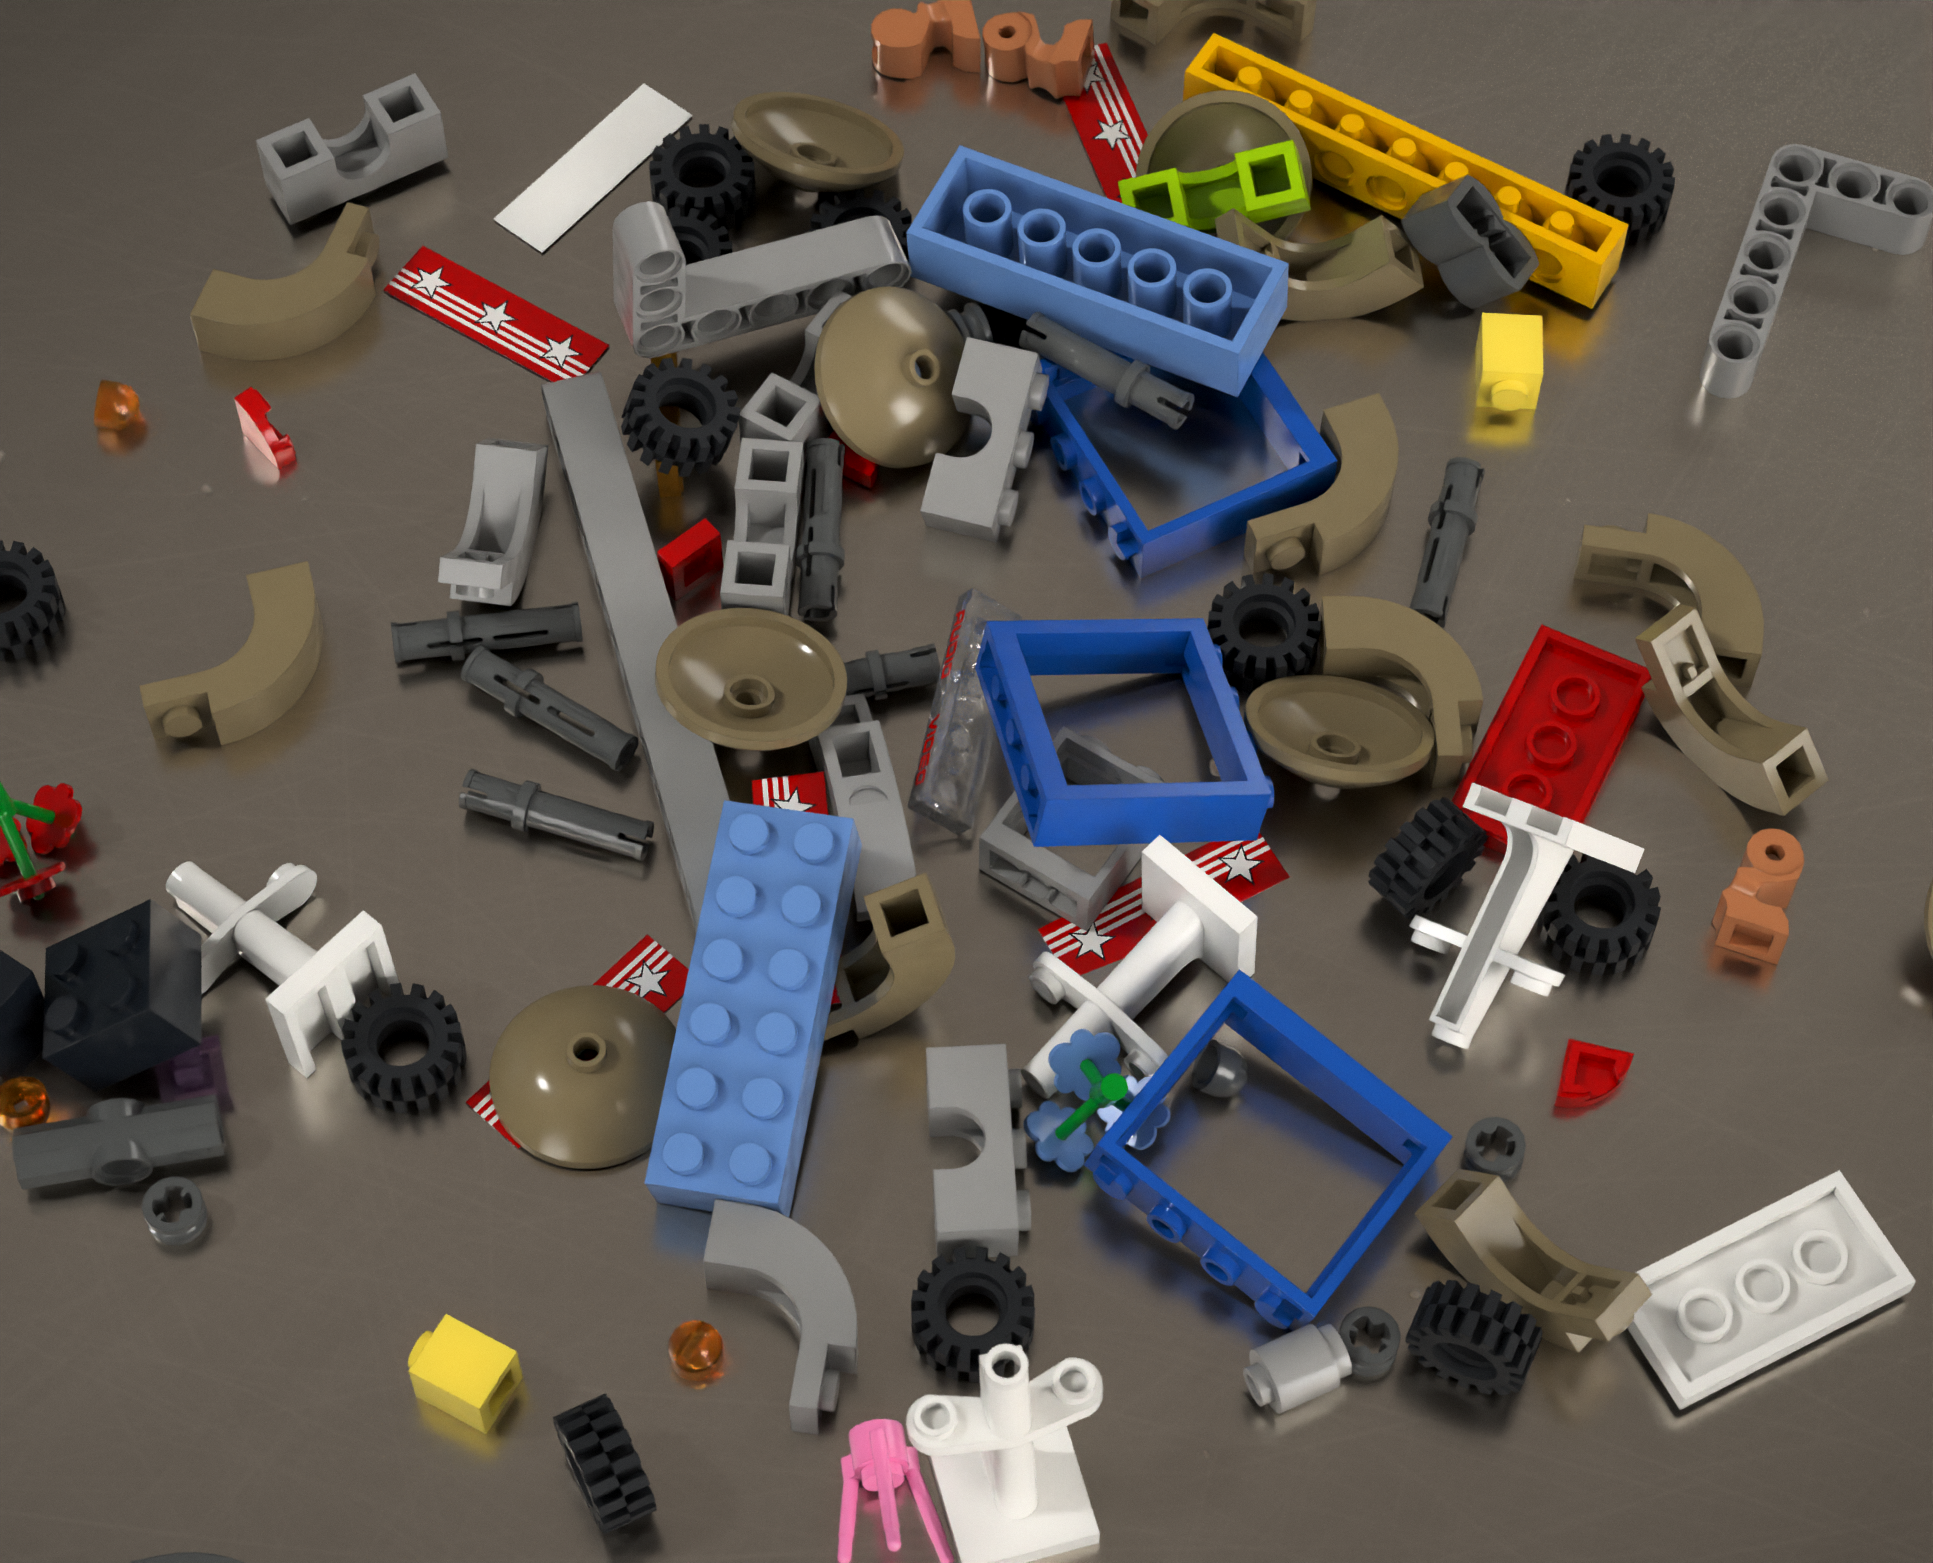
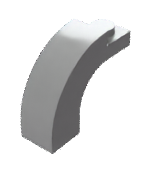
M487 438L476 443L471 499L464 531L457 547L440 557L438 582L451 584L450 599L511 606L518 598L528 573L538 532L549 445L497 438Z
M715 1199L703 1259L706 1288L763 1298L778 1306L789 1316L801 1338L789 1402L791 1431L819 1435L822 1412H835L839 1393L840 1372L857 1374L859 1358L857 1313L849 1282L831 1251L813 1233L793 1219L761 1206Z

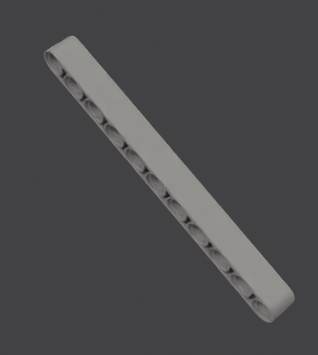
M599 371L542 384L541 392L549 427L692 921L697 932L724 800L730 801L713 743L691 732L674 719L661 702L655 685L657 655L665 639L678 626L602 374Z

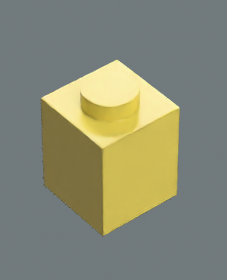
M1482 313L1475 348L1476 406L1496 407L1505 411L1536 409L1543 378L1542 316Z
M445 1314L434 1332L428 1330L419 1337L408 1359V1367L410 1368L408 1372L417 1398L484 1434L488 1433L523 1378L517 1351Z

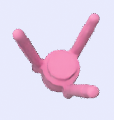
M874 1419L854 1426L848 1434L851 1454L841 1458L843 1492L838 1534L837 1560L839 1563H849L851 1560L858 1487L861 1481L864 1489L878 1491L888 1549L896 1552L901 1548L900 1526L894 1488L904 1482V1475L908 1480L940 1562L953 1563L954 1557L947 1542L946 1534L920 1471L917 1449L906 1446L903 1425L896 1420Z

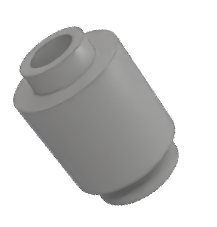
M1330 1323L1318 1328L1313 1324H1307L1250 1350L1249 1358L1251 1365L1243 1370L1246 1384L1256 1403L1261 1407L1269 1404L1277 1414H1281L1340 1386V1379L1352 1373V1364L1342 1338Z

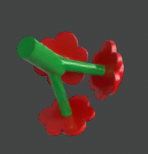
M0 781V868L3 867L5 861H16L23 876L0 888V897L16 891L20 902L30 898L41 900L44 898L45 892L56 887L52 876L65 870L64 861L35 870L27 852V843L20 836L21 823L16 818H13V816L18 814L27 817L26 829L32 833L31 846L34 852L45 855L51 852L54 847L60 849L66 847L82 816L80 802L72 799L74 792L71 785L60 783L56 788L50 785L42 786L37 791L32 805L10 798Z

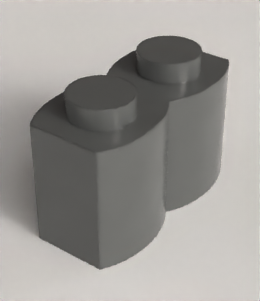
M1468 174L1421 195L1401 220L1405 233L1412 245L1423 257L1438 266L1440 275L1450 292L1461 303L1471 309L1521 290L1539 266L1537 255L1528 239L1518 228L1503 219L1501 210L1492 194L1481 182Z

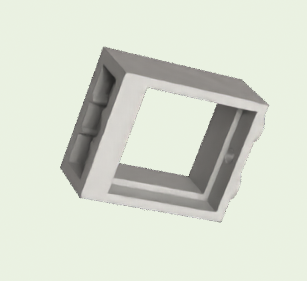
M1063 726L1053 739L1065 779L1069 778L1079 785L1165 783L1161 776L1152 769L1145 766L1135 767L1112 754L1109 748L1095 737L1089 735L1080 736ZM1014 791L979 837V869L1087 931L1140 860L1142 851L1149 844H1118L1094 877L1046 848L1034 847L1032 840L1023 836L1028 828L1016 791Z

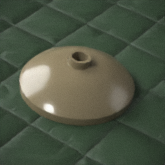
M1232 90L1202 93L1188 98L1170 109L1148 134L1142 146L1136 168V177L1172 168H1177L1179 172L1183 173L1204 171L1234 161V153L1294 140L1299 151L1309 199L1312 189L1310 156L1306 144L1294 123L1284 112L1269 101L1246 92ZM1305 212L1256 224L1271 235L1286 241L1301 222ZM1217 233L1209 234L1214 237H1217Z
M766 92L741 100L733 112L731 129L744 151L771 174L805 192H842L875 186L895 175L902 164L904 156L903 144L887 125L857 108L832 99L794 92Z
M888 286L869 289L854 295L844 301L831 314L822 329L816 347L815 383L826 418L837 435L854 452L881 466L911 468L934 461L936 453H947L960 439L967 427L971 414L958 412L951 395L965 346V341L951 318L927 297L905 288ZM915 362L920 369L921 377L915 371Z
M729 608L696 616L678 626L668 635L657 655L655 685L660 700L667 711L681 725L696 735L728 748L746 751H770L808 741L822 733L835 721L844 705L847 690V673L844 662L835 647L822 634L809 625L790 616L773 611L754 608Z
M1296 675L1269 681L1250 694L1243 716L1245 727L1252 734L1255 745L1268 759L1306 781L1332 788L1357 789L1382 786L1400 781L1426 765L1431 757L1435 740L1434 730L1429 720L1417 707L1404 698L1366 682L1337 676Z
M585 985L569 987L543 996L524 1008L507 1025L495 1046L491 1058L489 1071L490 1091L495 1112L501 1124L513 1140L523 1149L546 1162L558 1166L576 1169H598L621 1164L636 1158L652 1148L676 1028L669 1018L654 1004L632 992L619 988ZM591 1049L598 1053L590 1061H582L576 1058V1055L582 1050Z

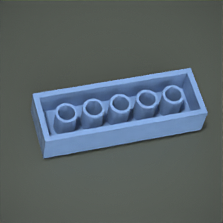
M959 145L906 232L909 264L912 270L911 277L1027 320L1035 312H1041L1045 317L1100 347L1235 397L1239 396L1287 308L1289 263Z
M724 800L644 1182L657 1203L713 1212L715 1199L757 1205L787 1217L790 1216L862 848L853 818Z

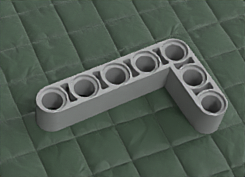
M1790 144L1776 150L1771 158L1708 338L1699 374L1702 386L1709 393L1727 399L1740 397L1751 387L1805 228L1893 254H1912L1922 248L1933 221V187L1928 182L1913 176L1805 145Z
M648 201L629 206L619 213L612 227L613 301L635 354L644 358L660 357L818 314L837 289L854 296L877 287L901 288L910 279L912 273L911 266L890 221L883 216L877 215L856 219L686 265L684 253L666 211L659 203Z

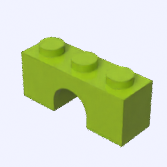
M1294 140L1234 153V161L1209 170L1183 173L1179 172L1177 168H1172L1118 181L1123 204L1206 234L1217 233L1215 219L1233 208L1254 223L1311 210L1301 159Z

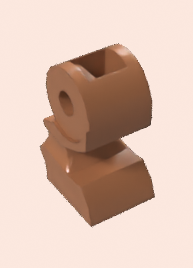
M938 0L931 4L920 2L918 3L916 13L901 8L889 9L877 15L871 24V38L873 40L872 63L875 69L883 75L905 79L920 77L926 68L932 50L935 47L942 46L951 52L954 67L964 72L980 73L981 38L971 0Z
M1018 11V13L1011 12L996 15L988 20L983 27L982 39L985 51V67L994 79L1002 82H1016L1028 78L1029 88L1040 87L1046 89L1057 99L1063 96L1080 97L1095 56L1093 19L1076 20L1064 25L1062 38L1054 45L1046 44L1042 41L1034 15Z
M1769 828L1760 830L1751 837L1734 879L1721 893L1712 919V924L1716 929V946L1778 965L1789 936V920L1782 909L1787 908L1792 899L1805 862L1801 845L1793 835L1780 829Z

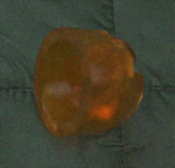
M102 379L96 399L94 427L120 430L133 425L140 414L139 397L136 392L128 385Z
M22 1076L10 1079L0 1086V1124L8 1132L13 1134L15 1128L47 1123L50 1117L51 1105L46 1088L41 1081L33 1077ZM24 1101L28 1110L17 1113L14 1105Z
M698 1319L683 1322L673 1331L668 1343L669 1360L673 1370L679 1376L692 1381L704 1380L714 1375L721 1367L724 1359L723 1341L719 1332L711 1324ZM695 1336H702L689 1360L681 1356Z

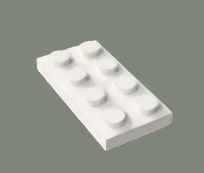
M1839 1170L1635 1272L1641 1276L1651 1291L1652 1296L1634 1314V1319L1627 1329L1681 1410L1909 1293L1916 1280Z

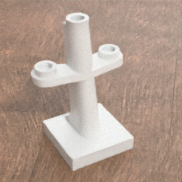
M1472 782L1463 807L1500 821L1507 831V850L1469 934L1419 915H1415L1409 927L1415 929L1410 941L1445 955L1448 954L1451 944L1462 948L1429 1017V1020L1435 1023L1431 1035L1450 1044L1468 1049L1475 1032L1510 968L1515 970L1510 981L1511 983L1548 997L1552 985L1559 987L1565 974L1519 956L1518 953L1574 850L1635 873L1644 848Z
M1161 835L1142 851V910L1157 923L1097 988L1049 952H1042L1033 962L1034 971L1028 978L1034 989L1051 1004H1057L1063 999L1077 1008L1075 1013L1032 1060L1021 1069L1024 1080L1043 1098L1049 1099L1054 1093L1061 1094L1054 1085L1056 1073L1049 1066V1053L1060 1043H1070L1072 1034L1079 1029H1087L1093 1036L1102 1032L1113 1034L1119 1041L1122 1049L1128 1054L1124 1058V1064L1129 1072L1138 1081L1145 1077H1152L1167 1059L1168 1055L1133 1019L1192 960L1200 958L1227 982L1233 978L1239 969L1249 977L1255 973L1257 916Z
M193 862L182 863L169 876L166 883V891L176 899L180 909L212 933L201 945L202 994L209 989L237 954L241 955L278 984L279 987L266 997L265 1000L289 1064L308 1078L316 1070L310 1051L331 1032L341 1040L345 1039L342 1028L345 1019L354 1021L351 1011L358 1001L361 1003L365 1002L369 998L368 993L377 988L390 997L392 994L389 984L399 983L382 925L363 910L319 951H316L276 923L302 906L313 893L317 883V875L307 866H295L293 863H286L280 866L271 875L266 887L251 899L245 901Z
M1000 1344L993 1347L987 1354L979 1355L981 1397L925 1395L911 1405L906 1417L908 1437L918 1451L928 1455L959 1563H1026L1099 1543L1100 1532L1067 1429V1425L1092 1415L1102 1402V1377L1093 1364L1081 1358H1066L1029 1382L1028 1359L1023 1352L1022 1346ZM999 1360H1013L1015 1363V1376L1011 1378L999 1377L994 1373L992 1367Z

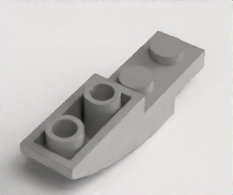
M863 693L846 696L841 712L835 721L822 733L808 740L817 771H824L829 815L853 818L862 843L851 899L857 922L871 919L863 896L916 876L903 807L880 722L879 720H872Z

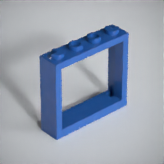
M1106 349L1130 363L1135 361L1133 358ZM1262 352L1239 397L1288 470L1148 531L1064 402L1098 386L1046 358L1040 360L1043 370L1042 374L1049 375V386L1042 410L1032 409L1030 421L1035 426L1041 424L1044 426L1051 437V449L1057 463L1065 471L1068 469L1072 470L1079 481L1080 495L1087 510L1092 515H1101L1108 526L1109 540L1116 555L1122 561L1129 559L1140 578L1246 533L1248 520L1312 501L1325 493L1335 481L1337 459L1264 352Z
M1203 618L986 622L975 669L1034 847L1150 844L1159 835L1169 843L1257 840L1267 808H1273L1274 786L1270 776L1263 773L1257 758V746L1252 734L1246 729L1239 711L1238 692L1235 687L1229 686L1222 668L1221 649L1218 644H1213ZM1181 673L1221 781L1067 785L1030 676Z
M1239 969L1097 1143L1084 1166L1093 1172L1094 1181L1104 1192L1119 1200L1126 1198L1145 1213L1148 1224L1158 1235L1173 1243L1180 1241L1199 1256L1203 1269L1212 1278L1227 1286L1235 1285L1253 1299L1256 1310L1266 1321L1278 1328H1289L1294 1331L1309 1324L1315 1318L1453 1136ZM1224 1024L1228 1025L1404 1164L1305 1293L1123 1149Z

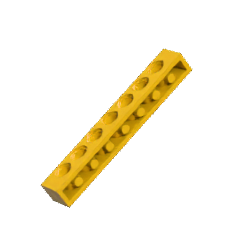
M1213 33L1185 70L1183 101L1202 93L1220 90L1246 92L1269 101L1284 112L1299 130L1310 156L1312 178L1401 220L1421 195L1467 174L1474 177L1492 194L1501 210L1503 219L1518 228L1532 245L1537 255L1539 266L1530 276L1529 280L1592 309L1619 268L1628 224L1220 35Z

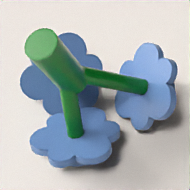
M1079 1029L1072 1034L1070 1043L1065 1042L1056 1045L1048 1056L1049 1066L1056 1073L1054 1077L1055 1087L1061 1093L1074 1091L1076 1096L1085 1102L1076 1110L1071 1107L1060 1109L1056 1103L1044 1101L1038 1107V1111L1031 1112L1024 1119L1025 1132L1034 1141L1037 1155L1044 1161H1055L1064 1171H1077L1084 1164V1157L1093 1151V1141L1085 1134L1086 1120L1097 1111L1099 1117L1108 1123L1105 1128L1106 1134L1151 1078L1145 1077L1138 1081L1133 1076L1120 1075L1121 1066L1116 1060L1120 1053V1043L1113 1034L1102 1032L1093 1036L1089 1030ZM1165 1098L1127 1143L1128 1145L1142 1150L1153 1144L1157 1136V1128L1164 1127L1170 1120V1110L1163 1104Z

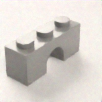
M416 73L364 94L365 113L361 122L355 129L340 138L322 139L310 118H307L256 140L265 184L290 225L448 158L441 112Z
M837 289L805 329L804 353L792 378L788 381L771 372L745 405L739 417L740 443L742 438L803 442L805 468L807 465L806 444L813 439L828 438L834 429L826 418L817 393L814 372L816 347L822 329L831 314L844 301L852 297L851 295Z
M967 337L951 395L958 412L983 418L992 426V433L986 446L972 456L961 458L940 453L935 454L920 509L926 526L992 542H997L1001 525L1011 526L1019 495L1018 491L1011 489L1017 467L1026 469L1033 447L1034 433L1026 431L1032 409L1042 410L1049 386V375L1042 374L1043 370L1038 353Z
M753 438L741 439L735 482L736 515L734 540H727L720 590L722 609L754 608L773 611L787 616L789 614L796 548L805 490L803 442Z
M1006 1044L926 1048L929 1136L961 1137L972 1142L981 1152L978 1158L967 1166L955 1169L933 1170L936 1255L938 1257L942 1254L944 1259H953V1249L965 1247L966 1258L976 1257V1247L988 1248V1257H998L1000 1252L1006 1256H1018L1019 1231L1031 1230L1029 1190H1016L1015 1169L1027 1168L1025 1129H1012L1011 1108H1022L1020 1068H1008Z

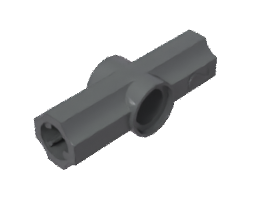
M216 1094L145 1106L143 1102L135 1099H109L91 1106L87 1110L85 1117L15 1128L11 1137L17 1179L22 1190L93 1178L96 1182L104 1185H128L147 1178L152 1173V1167L225 1155L224 1149L226 1147L224 1126Z

